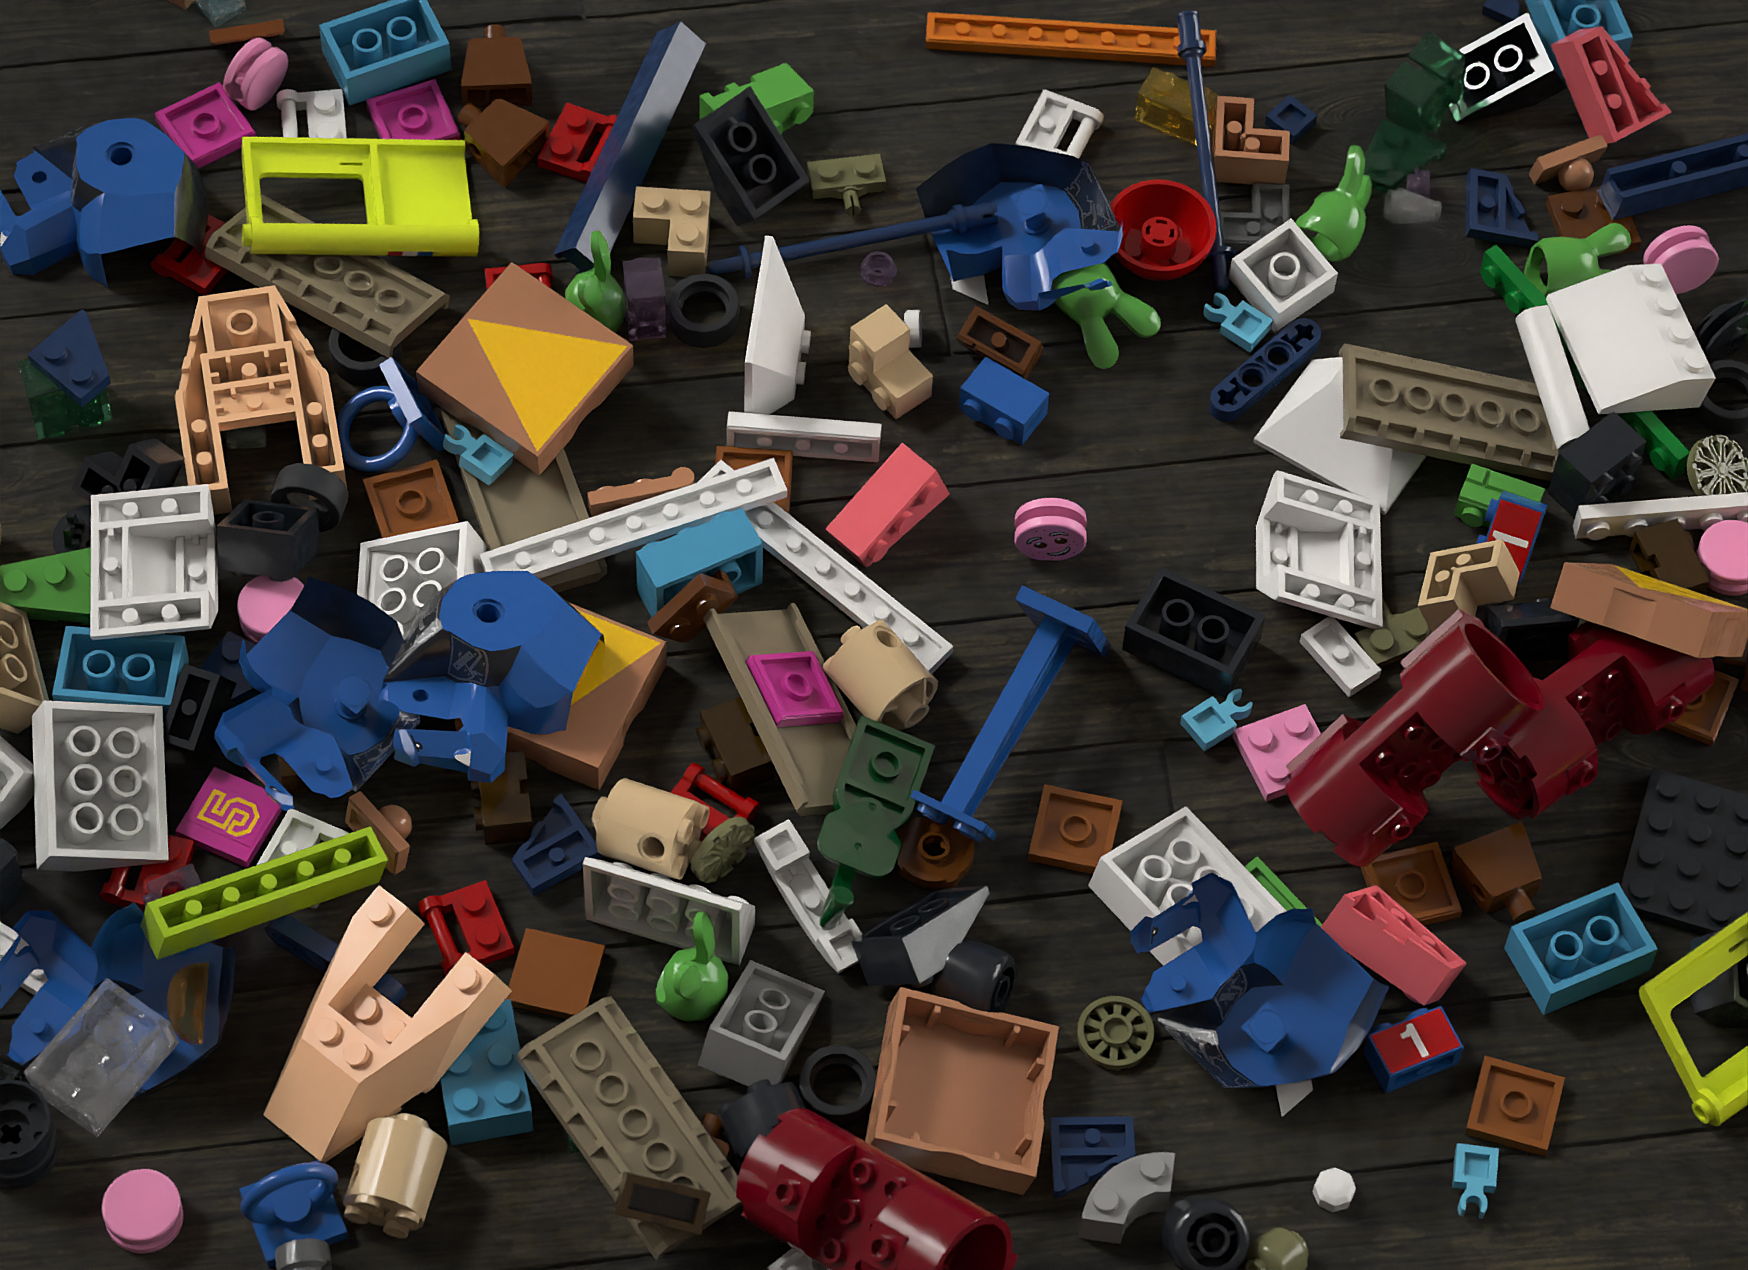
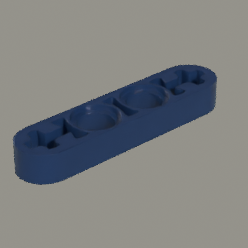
M1307 318L1296 319L1211 391L1209 402L1210 414L1215 419L1223 422H1230L1239 418L1317 351L1321 337L1319 325ZM1297 334L1301 337L1305 335L1310 336V340L1303 338L1296 344V348H1293L1296 343ZM1272 353H1281L1288 358V362L1284 365H1275L1269 361L1268 356ZM1252 374L1260 377L1263 383L1258 387H1250L1242 381V378ZM1236 390L1237 394L1234 397L1233 406L1228 403L1223 406L1220 405V399L1224 402L1229 401L1234 396Z
M288 914L271 920L265 927L266 934L274 943L321 972L326 973L339 946L337 943ZM384 973L373 987L397 1007L407 994L405 988L387 973Z

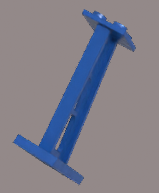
M1023 585L1015 600L1034 626L1038 627L942 802L916 790H913L910 796L919 804L917 810L923 813V816L941 825H945L947 819L955 822L953 828L959 830V833L979 843L983 836L994 841L997 833L987 824L973 818V815L1074 646H1079L1104 659L1111 647V643L1094 618Z

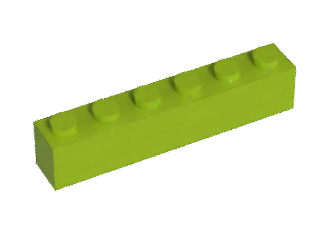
M370 826L148 902L140 926L156 959L159 960L379 883L388 859Z

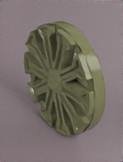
M1713 435L1702 438L1694 444L1688 456L1687 473L1690 484L1697 496L1713 495L1714 488L1715 495L1725 494V492L1726 494L1747 492L1748 460L1743 456V450L1736 441L1729 440L1725 435ZM1697 463L1701 465V469L1697 468ZM1702 480L1706 483L1703 487L1701 485Z
M733 817L721 823L707 835L697 848L691 861V872L700 881H705L706 883L715 882L718 876L721 878L726 876L733 870L732 865L735 862L739 864L748 853L746 848L752 846L755 837L753 833L755 831L754 827L744 817Z
M1107 996L1092 1002L1081 1014L1077 1027V1040L1085 1056L1090 1062L1109 1070L1119 1071L1124 1068H1133L1147 1056L1152 1048L1154 1039V1026L1148 1012L1139 1003L1122 996ZM1110 1006L1113 1009V1014L1108 1015L1104 1007ZM1124 1007L1130 1009L1126 1017L1121 1015V1010ZM1090 1015H1097L1101 1022L1091 1019ZM1136 1019H1142L1144 1021L1142 1024L1132 1026V1023ZM1088 1028L1095 1031V1033L1086 1034L1084 1029ZM1145 1034L1147 1039L1143 1040L1135 1036ZM1101 1042L1095 1049H1091L1088 1045ZM1129 1046L1137 1048L1140 1051L1137 1054H1135ZM1108 1048H1110L1109 1059L1101 1056ZM1118 1049H1120L1126 1059H1117Z

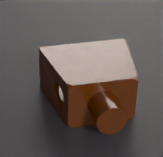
M489 25L484 29V38H473L468 41L461 80L463 107L467 104H472L476 108L488 107L496 99L505 100L515 106L533 105L531 76L522 41L518 37H506V30L501 25Z
M502 99L494 100L483 112L472 104H467L458 116V122L466 127L464 136L467 153L504 188L540 154L550 135L549 122Z
M1522 821L1453 848L1449 868L1485 913L1491 914L1507 908L1515 923L1529 920L1536 914V909L1530 898L1537 894L1542 877Z

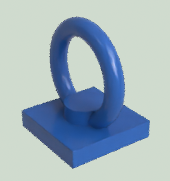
M393 357L379 364L389 386H375L359 392L344 405L336 420L343 461L359 471L380 472L395 466L409 454L417 440L418 434L438 452L445 449L443 442L446 432L429 399L418 391L417 381ZM388 401L392 413L404 428L400 440L390 451L383 455L366 457L358 454L352 448L349 440V430L354 417L361 409L371 403Z
M319 1160L296 1164L273 1172L260 1181L239 1189L242 1198L241 1212L247 1220L251 1221L268 1268L276 1265L275 1251L284 1243L299 1239H319L331 1245L348 1238L347 1230L332 1195L337 1188L338 1175L331 1166L320 1163Z

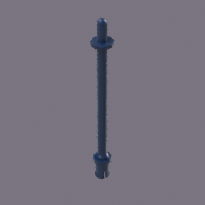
M1188 10L1176 15L1180 44L1177 46V53L1179 57L1186 61L1203 198L1212 208L1216 219L1217 228L1214 244L1205 261L1212 262L1216 289L1225 291L1229 287L1226 260L1235 256V250L1224 245L1201 67V58L1207 52L1206 43L1201 38L1199 12Z
M994 200L967 207H962L961 204L953 205L952 210H949L946 215L780 247L778 250L783 262L945 229L957 231L958 234H963L969 228L998 224V215L994 214L997 212V207ZM744 245L739 246V256L711 261L707 265V272L710 275H720L742 270L745 279L751 278V268L760 267L763 251L748 254Z

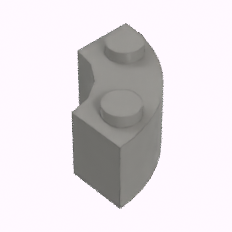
M1158 1152L1142 1154L1121 1162L1105 1173L1087 1198L1082 1215L1079 1238L1120 1244L1125 1229L1136 1218L1149 1212L1167 1211L1175 1153Z

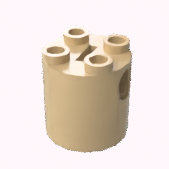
M878 620L863 629L859 626H853L848 629L840 639L843 645L835 655L831 656L824 663L823 670L865 717L897 730L909 728L919 723L928 713L929 706L927 704L932 700L937 690L938 681L884 620Z
M624 778L617 782L608 798L603 796L598 800L593 811L592 826L596 830L597 851L603 856L680 880L691 863L697 848L702 843V841H699L701 830L708 821L710 808L697 801Z
M404 1113L385 1118H375L369 1121L355 1162L350 1184L344 1196L345 1218L359 1224L370 1222L384 1226L383 1231L386 1234L397 1238H406L409 1230H417L423 1227L429 1203L448 1145L445 1140L432 1131L424 1119L415 1115Z

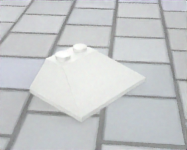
M765 236L745 357L744 413L772 414L795 399L797 384L804 385L806 362H800L802 353H809L811 331L804 330V312L772 236Z
M1343 357L1312 359L1256 435L1253 443L1334 488L1380 501V513L1385 515L1426 456L1340 438V432L1343 430Z
M1277 470L1272 477L1256 525V589L1276 601L1375 630L1382 628L1380 501Z
M202 484L91 495V639L100 640L211 629L218 612L217 532L209 485Z

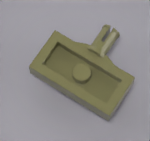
M880 154L807 162V174L810 180L812 198L832 197L844 199L845 212L848 216H852V205L855 216L861 213L858 197L867 193L886 191V179Z
M1382 596L1383 627L1376 630L1372 628L1363 629L1356 632L1353 639L1375 664L1382 668L1405 658L1432 632L1419 607L1403 614L1392 615Z

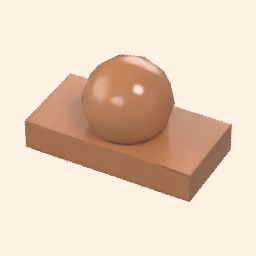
M1597 135L1538 157L1529 172V176L1534 185L1558 176L1559 184L1566 191L1571 192L1589 188L1594 178L1591 163L1597 162L1608 145L1603 135Z
M361 791L350 796L345 817L346 824L354 832L371 826L388 859L385 867L394 875L404 870L410 848L405 839L412 829V820L408 811L397 805L384 806L378 811Z

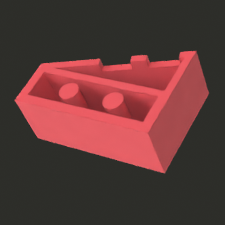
M1602 26L1578 30L1551 44L1589 138L1603 135L1606 143H1614L1672 112L1666 104H1661L1649 90L1651 86L1646 79L1640 78L1628 64L1630 61Z
M901 443L828 525L826 531L835 543L865 568H868L873 562L879 561L893 544L950 493L938 472L904 443Z
M1377 885L1345 894L1321 926L1347 953L1401 989L1404 995L1411 1001L1424 1006L1440 1000L1467 964Z

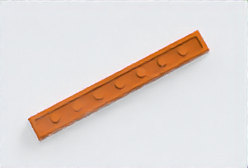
M928 12L925 49L1186 65V61L1179 57L1177 53V46L1180 44L1178 28ZM1201 30V38L1206 43L1207 52L1201 58V66L1215 67L1216 30Z

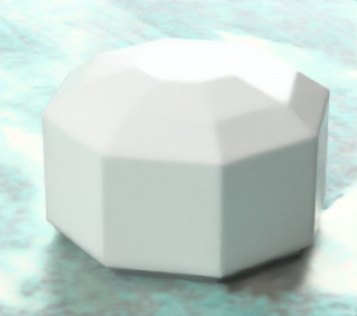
M1335 1167L1320 1173L1314 1185L1313 1194L1318 1206L1331 1212H1336L1348 1208L1356 1187L1349 1173Z

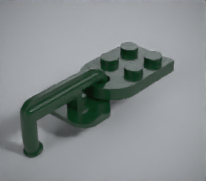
M861 715L856 725L834 786L833 806L835 811L829 813L824 819L817 839V846L822 856L838 864L819 919L821 929L824 931L834 929L846 908L854 902V895L850 888L856 872L870 878L879 879L887 876L894 868L901 848L896 832L905 825L913 811L916 801L910 796L913 790L919 792L935 747L931 743Z

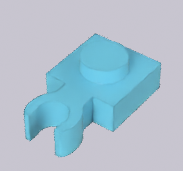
M1215 293L1213 303L1221 308L1214 309L1205 304L1204 316L1210 321L1222 323L1220 334L1248 352H1251L1272 328L1273 319L1243 300L1237 307H1234L1225 295Z
M456 424L453 436L460 440L452 439L447 434L444 437L443 447L445 450L461 455L459 466L489 486L512 465L514 454L485 434L476 440L471 437L470 432L464 426Z
M1241 689L1231 691L1226 701L1221 704L1212 696L1181 716L1180 724L1204 752L1233 734L1234 729L1237 727L1234 720H1241L1250 715L1252 702L1243 707H1238L1234 704V702L1241 699Z
M1457 1143L1452 1188L1465 1189L1458 1204L1460 1216H1463L1465 1213L1466 1203L1473 1202L1479 1206V1219L1484 1217L1488 1203L1483 1192L1494 1193L1499 1149Z

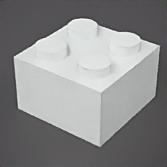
M1290 219L1232 258L1229 279L1254 308L1273 319L1271 329L1277 332L1332 294L1338 273L1296 223Z

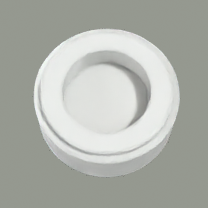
M907 310L904 314V323L910 328L909 348H921V310Z

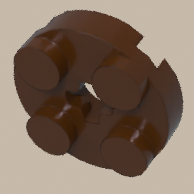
M923 813L922 816L916 817L911 821L909 818L905 825L896 833L901 843L896 860L897 871L901 877L924 888H954L959 880L965 877L972 866L975 849L974 840L959 833V830L953 828L955 822L948 819L945 825H941L923 816ZM933 843L940 844V851L944 853L930 856L923 848L931 847Z

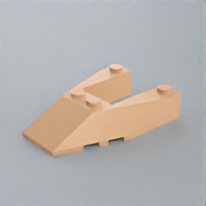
M275 285L199 296L190 331L187 356L184 357L181 369V381L179 389L176 390L175 394L188 486L208 484L214 515L232 512L220 431L296 420L303 464H312L332 472L344 482L347 488L328 372L316 358L314 349L308 339L304 338L294 316ZM309 495V500H315V499H316V498H314L313 496H310V495Z
M381 886L374 890L352 917L314 995L264 1112L266 1118L322 1163L327 1162L365 1135L364 1131L369 1121L375 1118L394 1116L402 1110L400 1106L422 1091L427 1093L433 1089L511 993V990L494 973L466 952L412 1018L373 988L374 985L425 924L407 906Z

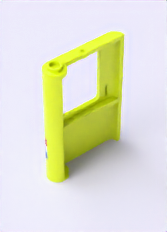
M242 137V168L247 224L242 225V246L249 247L250 254L477 257L479 226L477 219H472L465 164V140ZM265 177L359 179L363 182L367 224L263 223L260 179Z
M1748 912L1639 989L1641 1001L1693 1101L1692 1109L1694 1114L1701 1122L1705 1124L1710 1123L1713 1126L1721 1125L1748 1105V1046L1706 1076L1701 1077L1670 1014L1675 1006L1748 955Z

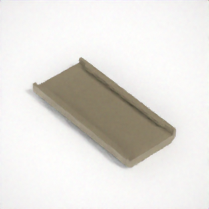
M261 195L263 223L316 224L272 199ZM246 207L214 232L206 245L205 258L258 287L275 285L285 302L388 358L393 355V348L440 307L445 310L449 305V295L377 256L250 254L249 247L242 246V225L247 224Z
M1345 343L1339 350V356L1343 357V430L1340 432V438L1551 481L1559 453L1536 383Z
M439 406L440 416L446 433L452 439L460 440L453 436L456 424L464 426L470 432L471 437L476 440L485 434L476 427L460 421ZM564 448L540 476L513 458L512 465L490 486L459 466L461 455L454 454L488 551L589 518ZM601 558L540 578V580L555 592H561L599 581L607 574V564L605 559Z
M791 603L784 610L717 614L715 608L709 609L703 620L799 816L829 814L835 811L833 806L834 786L856 728V724L835 682L824 671L845 714L839 723L777 728L745 663L750 655L814 651L823 669L825 662L796 603Z
M611 996L600 999L526 1044L517 1053V1061L615 1202L617 1201L623 1172L626 1171L711 1192L702 1230L742 1205V1201L736 1198L738 1175ZM627 1218L656 1261L660 1260L663 1254L695 1235V1233Z

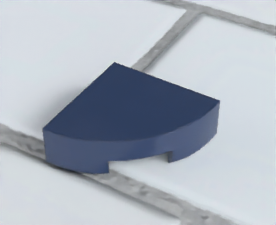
M1486 0L1482 14L1508 24L1518 18V0Z

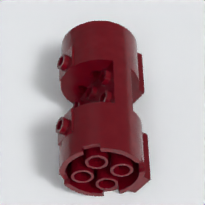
M1460 609L1456 610L1401 661L1405 668L1400 674L1403 688L1365 723H1362L1342 714L1286 765L1290 772L1287 776L1290 781L1285 784V787L1295 809L1315 834L1320 831L1329 841L1336 843L1337 845L1333 847V851L1351 864L1367 867L1393 843L1396 844L1399 840L1408 837L1414 827L1424 819L1423 816L1428 812V804L1423 790L1435 785L1440 780L1441 774L1454 762L1466 758L1483 766L1485 763L1495 759L1501 753L1502 748L1512 740V737L1545 708V700L1539 686L1517 656L1497 636L1485 628L1479 618Z
M1590 621L1584 622L1568 634V660L1570 661L1543 681L1534 678L1543 694L1545 708L1512 737V740L1502 748L1501 753L1495 759L1485 763L1483 766L1472 761L1475 770L1481 777L1476 783L1500 809L1519 820L1530 816L1533 820L1564 796H1569L1580 787H1586L1593 782L1598 775V749L1596 747L1605 740H1613L1622 728L1635 734L1646 735L1654 730H1659L1668 722L1676 721L1683 714L1687 705L1712 687L1715 677L1712 658H1697ZM1466 758L1463 759L1464 762L1470 761Z
M793 1109L778 1116L779 1125L767 1137L759 1134L741 1166L737 1180L736 1198L742 1201L744 1212L741 1214L742 1217L830 1270H1013L1018 1255L1012 1252V1234L1008 1224L1003 1219L808 1109Z

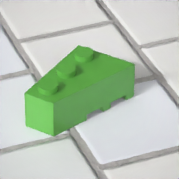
M787 63L753 75L751 77L752 82L741 87L735 82L726 85V92L712 97L709 92L700 95L701 120L751 86L780 134L795 124L803 123L813 113L814 90Z
M91 547L0 566V602L26 611L28 619L55 622L63 620L90 625Z

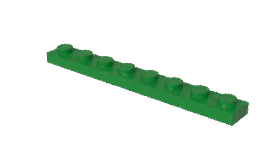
M1497 245L1485 251L1480 269L1482 279L1487 286L1494 288L1502 296L1507 307L1513 313L1519 315L1529 308L1548 305L1546 297ZM1555 321L1570 370L1577 377L1580 386L1585 391H1588ZM1652 411L1616 413L1646 440L1644 451L1650 456L1653 465L1658 470L1664 471L1671 480L1684 473L1690 452Z

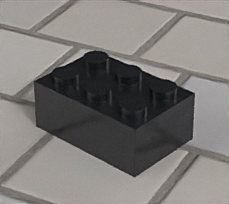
M1159 567L1125 626L1122 650L1227 698L1261 640L1266 615Z

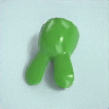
M1351 146L1349 148L1344 176L1335 191L1322 192L1314 199L1312 207L1295 222L1325 259L1330 262L1337 263L1349 257L1357 248L1364 234L1366 222L1364 209L1372 194V184L1370 177L1364 175L1365 157L1360 146ZM1303 230L1314 231L1318 234L1315 237H1312L1307 235Z
M1610 223L1587 238H1543L1531 248L1526 261L1524 275L1547 298L1550 293L1614 271L1600 269L1598 258L1625 251L1631 244L1630 234L1621 224ZM1544 257L1546 258L1548 269L1547 287L1540 278V266Z
M600 230L592 231L590 246L594 268L577 274L565 291V299L616 333L625 316V295L616 279L610 275L611 259L607 240Z
M1105 263L1062 272L1052 280L1050 290L1081 285L1099 278L1107 280V282L1111 281V286L1102 290L1091 291L1085 287L1054 301L1055 305L1065 315L1078 323L1082 328L1083 340L1088 356L1096 367L1102 369L1110 368L1118 359V346L1103 321L1108 315L1114 314L1133 333L1141 338H1150L1160 329L1161 319L1157 312L1139 299L1124 293Z
M697 912L693 925L695 947L677 951L672 956L658 980L655 993L658 1005L672 1017L686 1022L704 1021L716 1014L724 1003L728 992V973L722 960L714 954V929L712 920L707 912Z

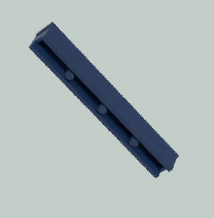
M681 21L656 33L553 254L557 259L565 257L576 267L575 274H580L594 268L590 246L592 231L600 230L608 242L609 252L611 251L635 199L636 187H640L706 45L704 41Z
M1748 133L1609 168L1597 193L1612 220L1748 186Z

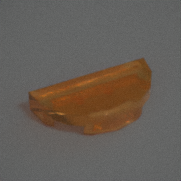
M209 963L187 964L179 969L170 982L167 994V1013L172 1028L181 1040L191 1045H200L203 1042Z

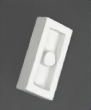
M1327 617L1301 634L1300 643L1348 697H1351L1380 677L1381 669L1334 617Z

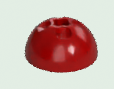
M1170 180L1142 181L1121 191L1110 204V208L1119 226H1123L1118 252L1113 255L1124 268L1139 277L1155 281L1180 278L1196 269L1205 260L1214 244L1217 227L1213 210L1198 192L1184 184Z

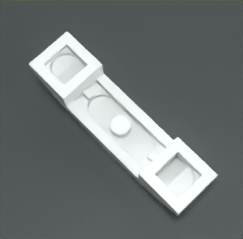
M788 819L755 837L754 842L781 895L807 936L837 973L858 963L859 961L851 941L861 936L862 933L853 919L848 920L845 914H843L834 929L829 931L821 929L819 919L829 889L810 861V851L790 820Z

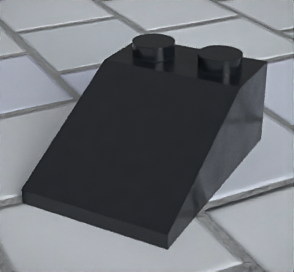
M1528 13L1431 65L1458 124L1534 106L1567 88L1541 30Z
M751 86L692 125L716 194L736 226L757 219L810 181Z
M988 887L935 889L852 940L851 944L868 986L886 985L887 989H893L904 984H911L913 988H919L935 980L934 974L944 969L948 954L957 944L963 941L990 894Z

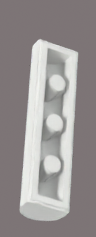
M1548 305L1523 311L1517 316L1516 324L1559 453L1590 428L1551 309Z
M729 411L726 446L793 450V456L879 462L882 424Z

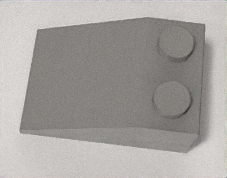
M750 960L709 1027L698 1065L746 1086H750L763 1079H769L772 1085L781 1084L817 1012L825 991Z

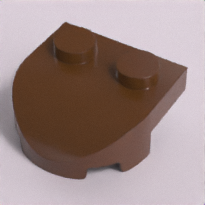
M718 570L711 577L699 573L647 623L654 635L677 642H688L696 638L707 628L703 617L709 609L715 608L717 614H722L738 599V595L724 571Z

